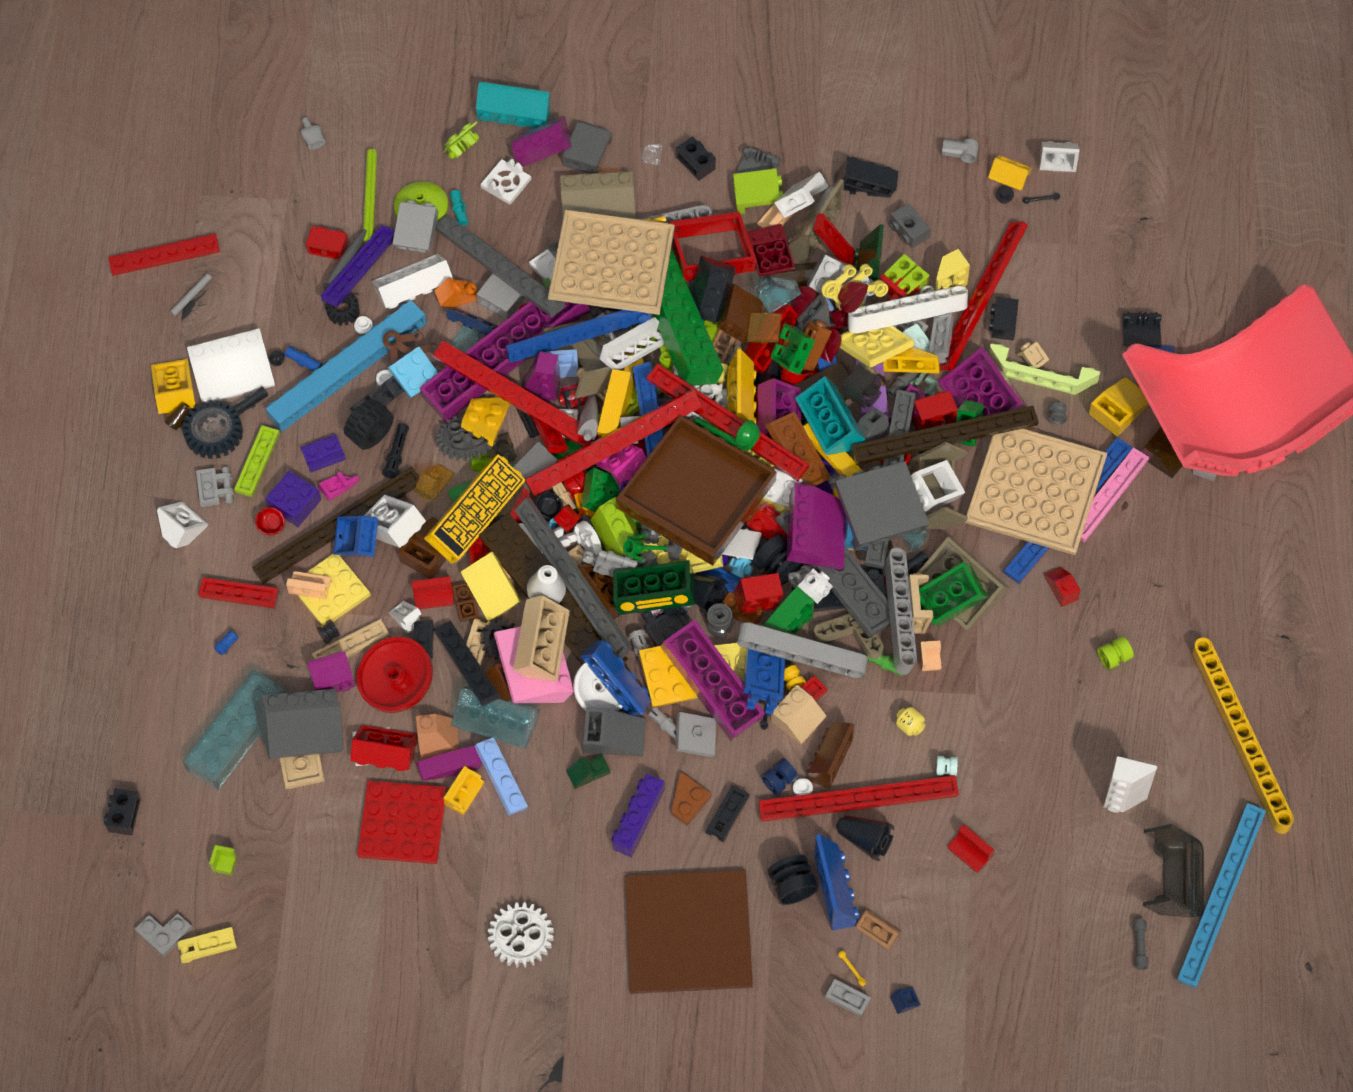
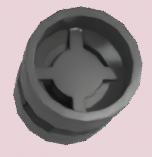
M721 603L712 605L707 612V626L710 634L715 637H725L731 632L732 611L727 605Z

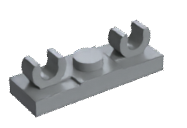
M952 313L934 316L929 353L939 356V364L947 363L946 357L949 356L954 320Z

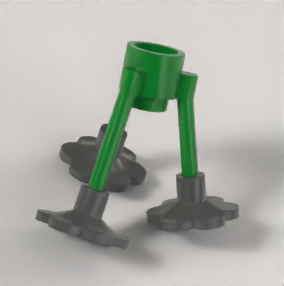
M643 524L640 534L628 536L623 544V550L627 557L636 559L638 567L658 564L657 559H655L656 554L652 551L642 552L643 549L664 550V552L668 553L670 560H678L682 547L670 540L669 544L664 546L643 545L638 539L643 538L646 544H656L661 536Z

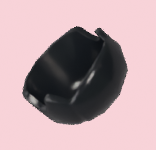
M551 492L539 494L534 503L546 521L554 518L563 508V502L560 497Z

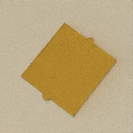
M768 312L751 313L747 341L761 342L762 344L765 342H778L782 314H771Z

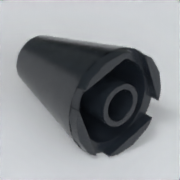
M699 572L694 573L695 604L705 613L708 612L712 605L721 604L728 592V589L725 588V583L728 584V581L722 577Z
M845 815L838 820L836 825L838 834L876 861L881 860L878 858L880 855L885 856L893 840V835H890L891 829L894 830V826L889 822Z

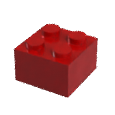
M941 391L933 396L920 397L914 401L912 420L917 431L956 422L958 409L951 392Z
M775 573L740 579L734 590L739 613L752 614L756 610L764 609V611L774 610L783 597L779 574Z

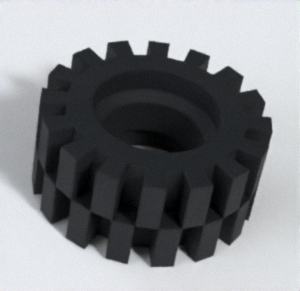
M352 292L340 303L349 305L347 311L338 312L335 306L328 303L325 304L327 317L334 324L338 322L339 326H342V323L345 322V325H348V321L353 323V318H358L360 313L357 297Z

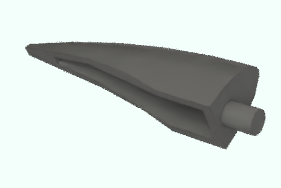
M365 229L355 238L337 261L323 284L325 290L360 251L367 232Z

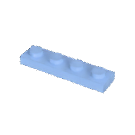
M494 737L477 743L475 749L508 816L526 810L528 806Z

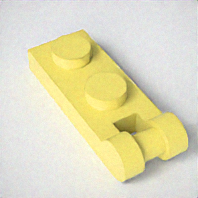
M232 927L177 942L178 949L181 950L182 954L180 955L181 963H189L194 959L237 948ZM194 946L195 951L189 952V948Z

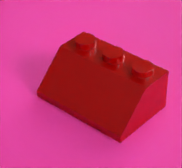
M361 725L352 739L350 761L356 762L359 765L371 764L378 768H394L397 771L409 770L413 763L418 734Z

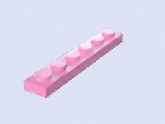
M1134 447L1094 497L1081 541L1084 543L1087 541L1149 461L1148 456Z

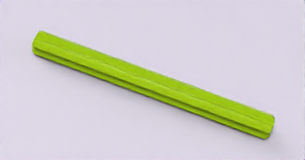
M376 149L367 150L363 230L365 229L367 232L363 241L364 244L372 237L374 230Z

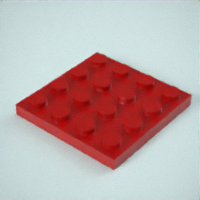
M368 781L357 853L358 858L437 864L445 809L444 797L447 794V787Z

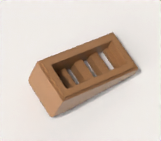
M719 329L713 341V346L717 353L722 354V357H719V359L724 364L731 351V347L734 346L737 339L734 337L729 339L723 336L725 332ZM720 340L728 342V345L721 343ZM717 345L725 348V351L716 348Z

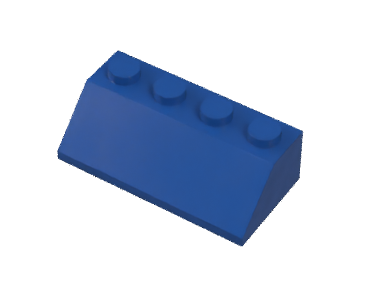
M595 641L580 657L627 714L642 715L651 702L648 696L649 692L645 687L637 683L636 676L624 667V661L619 656H615L611 651V645L607 641Z

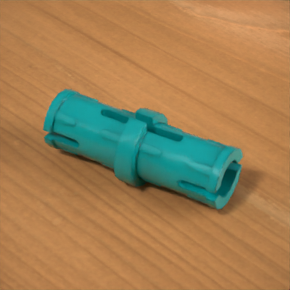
M451 191L449 195L453 204L452 211L456 215L457 222L462 226H466L469 220L461 191Z

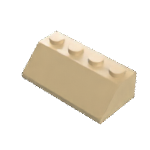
M543 595L526 600L513 671L526 678L552 682L558 681L570 610Z

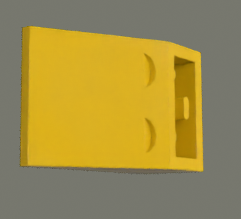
M1125 377L1103 391L1091 403L1089 415L1118 437L1149 406V403L1142 390Z

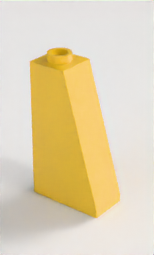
M612 369L597 430L599 438L620 428V418L626 417L635 388L631 372Z

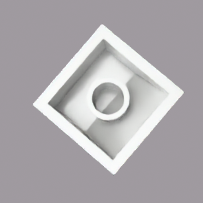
M1042 142L1040 170L1076 172L1079 157L1078 144L1070 142Z

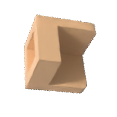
M940 641L920 643L922 671L941 670Z

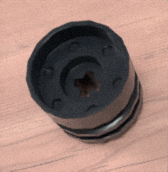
M776 535L768 540L753 559V564L761 572H767V575L778 573L781 585L789 581L788 576L791 572L800 570L803 563L786 561L787 540L782 535Z
M790 856L774 863L768 868L767 874L771 878V884L777 886L775 894L779 904H795L811 897L818 891L814 875L809 874L811 867L808 865L806 856Z

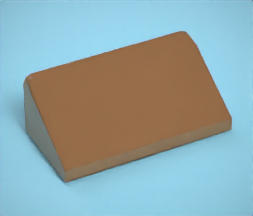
M870 909L864 911L855 928L888 950L902 932Z

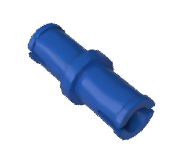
M292 346L288 347L285 352V357L297 362L300 367L304 366L314 371L323 365L321 362L309 357L308 353H302Z

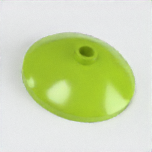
M416 181L404 186L397 193L394 200V211L397 217L400 202L406 203L407 200L414 201L417 205H424V203L433 204L439 211L437 222L446 216L448 211L446 193L441 187L428 181Z

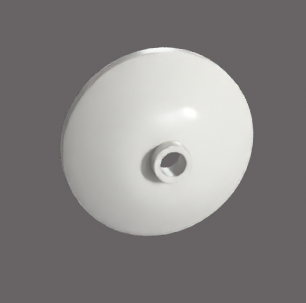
M586 663L582 664L575 675L573 684L574 694L579 705L585 711L586 707L619 711L622 707ZM596 683H599L600 685L599 690H596L595 688Z

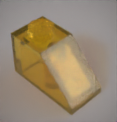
M440 464L422 471L414 492L418 493L425 500L434 499L440 495L455 473Z

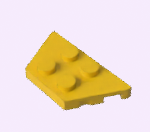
M501 398L471 399L462 419L461 427L472 432L477 438L482 436L488 440V445L493 446L511 404Z

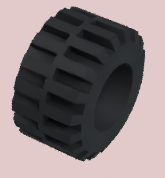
M376 399L366 400L348 417L344 426V434L360 449H370L387 435L393 424L394 416Z

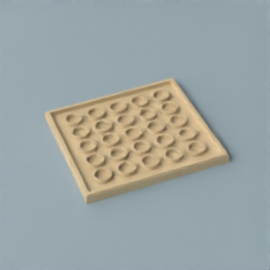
M565 210L548 300L660 315L675 224Z
M1027 429L993 435L966 515L968 520L965 523L1076 556L1107 453Z

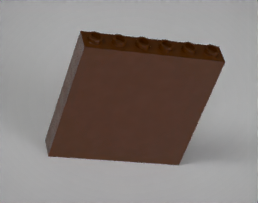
M679 416L616 498V509L713 566L776 482L777 472L773 467L759 462L756 457L747 455L739 447L732 446L723 438L711 434L708 429L694 424L691 419Z

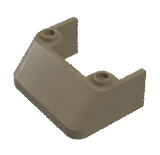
M582 320L559 326L545 328L543 330V334L553 332L562 328H566L575 324H579L588 320ZM604 334L551 350L577 349L578 361L587 372L581 373L575 394L576 398L601 393L609 385L612 369L600 360L603 345L610 342ZM612 359L615 364L621 362V360Z
M944 442L913 457L908 465L910 475L919 470L947 460L955 472V461L967 456L968 451ZM933 473L922 477L935 500L944 496V492ZM944 505L925 513L929 522L926 529L946 530L968 520V516L944 507Z

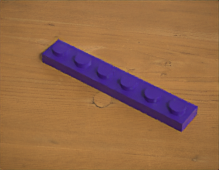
M381 225L323 292L321 301L338 307L391 245L395 230Z

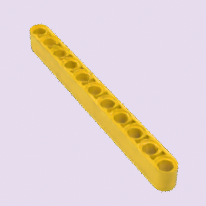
M1204 637L1196 640L1192 651L1194 660L1264 810H1266L1273 829L1277 833L1285 834L1292 826L1293 814L1212 642ZM1199 647L1205 648L1206 651H1205V652L1200 651L1198 648H1199ZM1206 664H1211L1214 668H1208ZM1214 681H1219L1222 685H1216ZM1222 698H1227L1230 702H1224ZM1230 715L1237 716L1238 720L1232 719ZM1238 732L1245 733L1246 737H1241ZM1250 749L1255 754H1249L1246 752V750ZM1254 767H1260L1263 771L1258 772ZM1267 784L1271 789H1265L1262 785ZM1270 802L1278 803L1279 807L1272 806ZM1279 819L1285 820L1288 824H1281Z

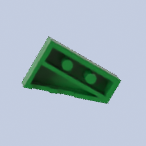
M797 586L771 617L760 626L795 635L813 618L814 600Z

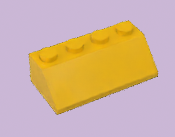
M737 349L727 368V410L743 421L752 420L756 423V417H754L756 402L754 401L756 386H754L756 370H754V362L741 349Z

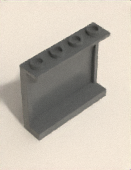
M894 461L882 468L881 466H876L865 473L864 471H858L850 477L840 476L835 479L831 486V489L837 490L855 540L852 543L854 550L924 531L929 525L905 461L900 463Z

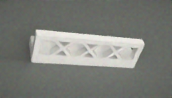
M653 317L603 345L600 360L611 369L620 370L663 346L665 342L662 335L657 331L659 321ZM654 337L658 341H649V338ZM637 345H644V346H646V348H645V349H642V348H637L636 346H637ZM624 352L633 353V356L624 355ZM612 359L621 360V362L615 364Z

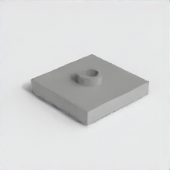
M679 712L677 714L676 751L714 757L716 740L715 719Z

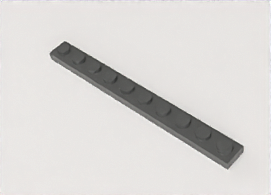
M449 215L444 216L437 222L435 229L437 232L551 318L565 307L563 301L548 300L549 290Z
M897 390L888 437L909 433L916 393ZM904 455L884 459L882 467H886L894 461L903 462ZM889 541L868 546L864 565L883 569Z
M525 498L515 509V512L551 565L562 577L566 587L603 641H607L611 645V651L615 656L623 659L633 647L532 499Z

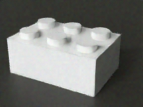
M384 495L364 515L378 518L376 539L399 548L405 545L409 538L419 531L426 522L414 505Z

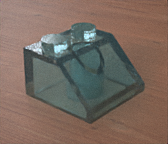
M763 278L755 286L758 297L770 314L802 294L796 281L781 278Z

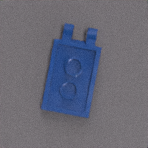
M746 648L743 693L749 694L746 703L747 709L754 710L755 703H758L759 699L767 701L765 713L771 715L774 713V708H777L778 701L781 702L783 698L784 658Z

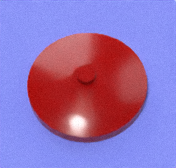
M391 637L376 643L363 656L357 671V686L362 698L374 709L385 713H399L415 706L426 695L433 679V664L429 654L419 643L406 637Z

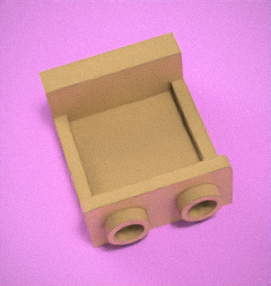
M914 573L909 576L914 634H925L933 618L932 610H921L919 589L925 586L929 580V575H923L922 573Z

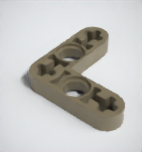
M850 613L820 623L814 628L813 637L817 642L826 643L853 633L869 658L878 659L883 655L884 645L878 635L875 634L870 638L862 637L861 634L865 632L854 621L855 619ZM843 625L845 629L838 630L835 626Z

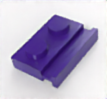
M336 434L300 447L310 473L346 460Z

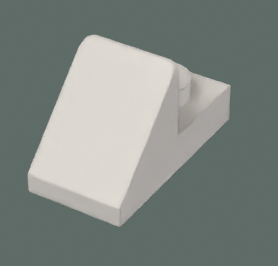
M402 601L388 612L406 633L414 629L415 621H421L419 615L422 614L420 610L405 601Z

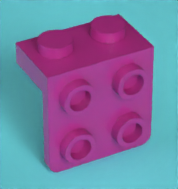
M630 445L596 463V465L610 472L620 487L623 481L631 480L647 457L642 448Z

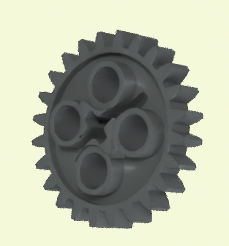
M462 413L459 418L453 416V420L446 419L447 424L441 423L442 428L437 429V447H439V451H443L444 456L448 455L449 459L455 456L456 461L460 458L466 461L468 457L473 460L474 456L481 458V453L487 455V450H493L492 446L488 445L487 439L482 436L477 438L472 432L461 427L464 417Z

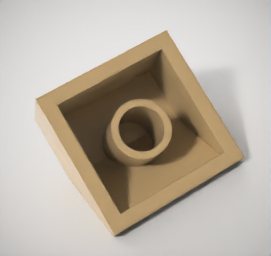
M796 685L777 708L774 709V713L771 715V722L802 745L827 716L813 697Z

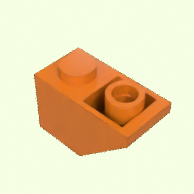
M447 278L435 290L440 306L456 308L477 300V287L472 282Z

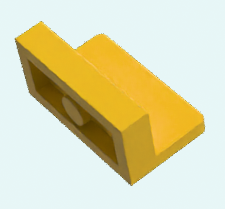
M998 155L994 159L988 177L994 181L1022 190L1032 167Z

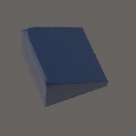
M913 987L898 989L890 996L897 1014L904 1013L921 1005Z

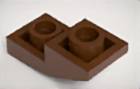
M467 583L452 586L460 622L479 618L474 595Z

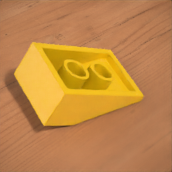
M188 359L152 364L151 370L158 414L172 412L181 402H185L191 408H194L195 398Z

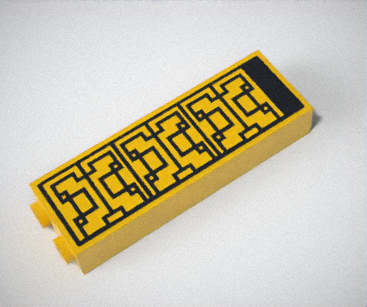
M497 454L490 459L424 539L451 564L457 562L525 482L522 474L510 466L506 458Z

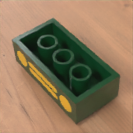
M690 560L613 571V601L618 615L695 605L694 572Z

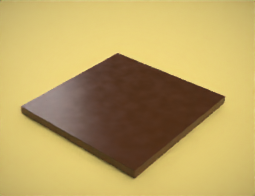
M746 870L625 876L630 994L753 988Z

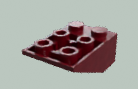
M782 224L747 231L756 257L755 269L759 277L795 270Z

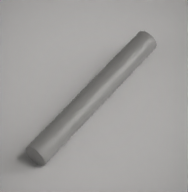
M207 273L175 305L170 313L176 316L212 277Z

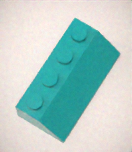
M479 82L476 104L477 120L511 124L518 127H538L550 120V92Z
M826 376L795 398L826 455L851 451V445L863 443L866 440L836 385Z

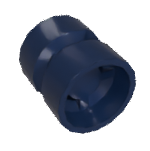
M781 758L773 765L774 769L769 768L761 775L765 786L775 795L782 792L786 788V784L790 785L798 778L795 768L784 758Z

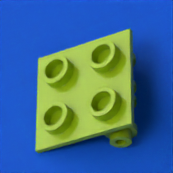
M477 121L472 125L468 123L461 129L462 131L458 135L454 134L445 144L446 148L443 153L448 151L449 158L456 159L466 149L477 143V139H479L478 134L471 132Z

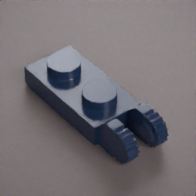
M453 308L446 313L447 319L452 322L460 321L463 323V326L470 329L476 328L480 330L479 333L486 336L498 327V325L463 310H458V308Z

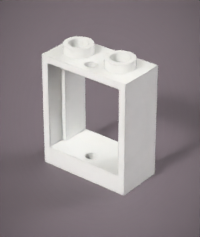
M947 460L919 470L911 475L925 513L951 503L965 493ZM933 473L946 496L935 500L922 477Z

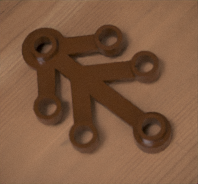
M389 331L383 337L385 347L390 349L391 365L398 361L397 349L404 353V356L417 347H420L424 353L430 352L434 354L435 351H431L430 346L434 344L438 348L439 345L435 342L415 347H407L403 344V342L408 341L422 342L424 334L421 331L406 335H399L396 331ZM417 333L422 335L421 340L415 339ZM390 337L396 338L394 344L389 343ZM435 366L437 371L443 370L441 367Z

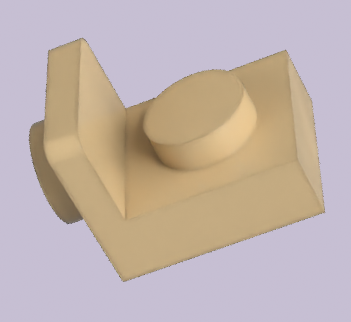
M1037 341L1031 344L1030 342L1025 343L1020 347L1021 351L1017 353L1018 357L1023 356L1029 366L1039 368L1049 360Z

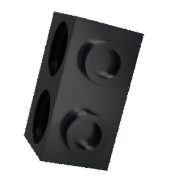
M693 136L676 147V158L698 181L716 169L715 156L708 152L702 142L697 141Z
M114 788L113 795H110L108 801L109 813H106L104 817V825L108 832L132 836L141 801L137 791ZM122 800H128L125 805H119ZM123 818V821L121 823H115L117 819Z

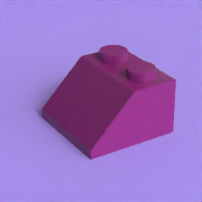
M345 651L307 662L315 690L335 689L336 692H346L355 687Z

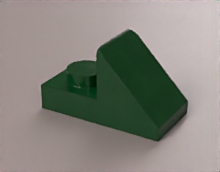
M602 754L587 761L582 757L566 771L574 789L611 773Z

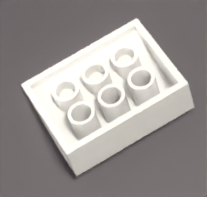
M260 328L187 347L200 398L206 404H209V400L216 402L217 400L254 392L261 386L265 389L275 386Z

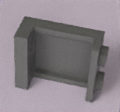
M577 122L570 138L572 147L566 149L562 156L563 166L588 174H597L607 145L612 142V132L605 128L594 127L588 123Z

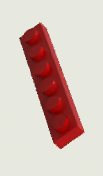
M215 233L108 257L112 276L219 253L220 248Z

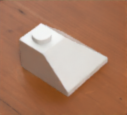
M183 502L158 507L157 509L162 537L172 547L187 546L208 526L207 522Z

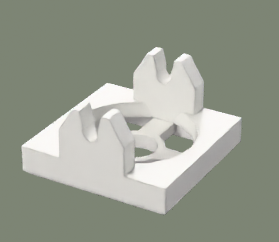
M501 159L481 183V188L511 205L531 181V176L523 172L519 162L515 164L513 159H510L508 162ZM502 171L511 172L508 176L504 177L498 175ZM516 175L519 178L518 186L513 184V179ZM493 179L499 182L498 186H496ZM503 180H510L511 185L504 187L501 185V182ZM504 190H513L511 192H504Z

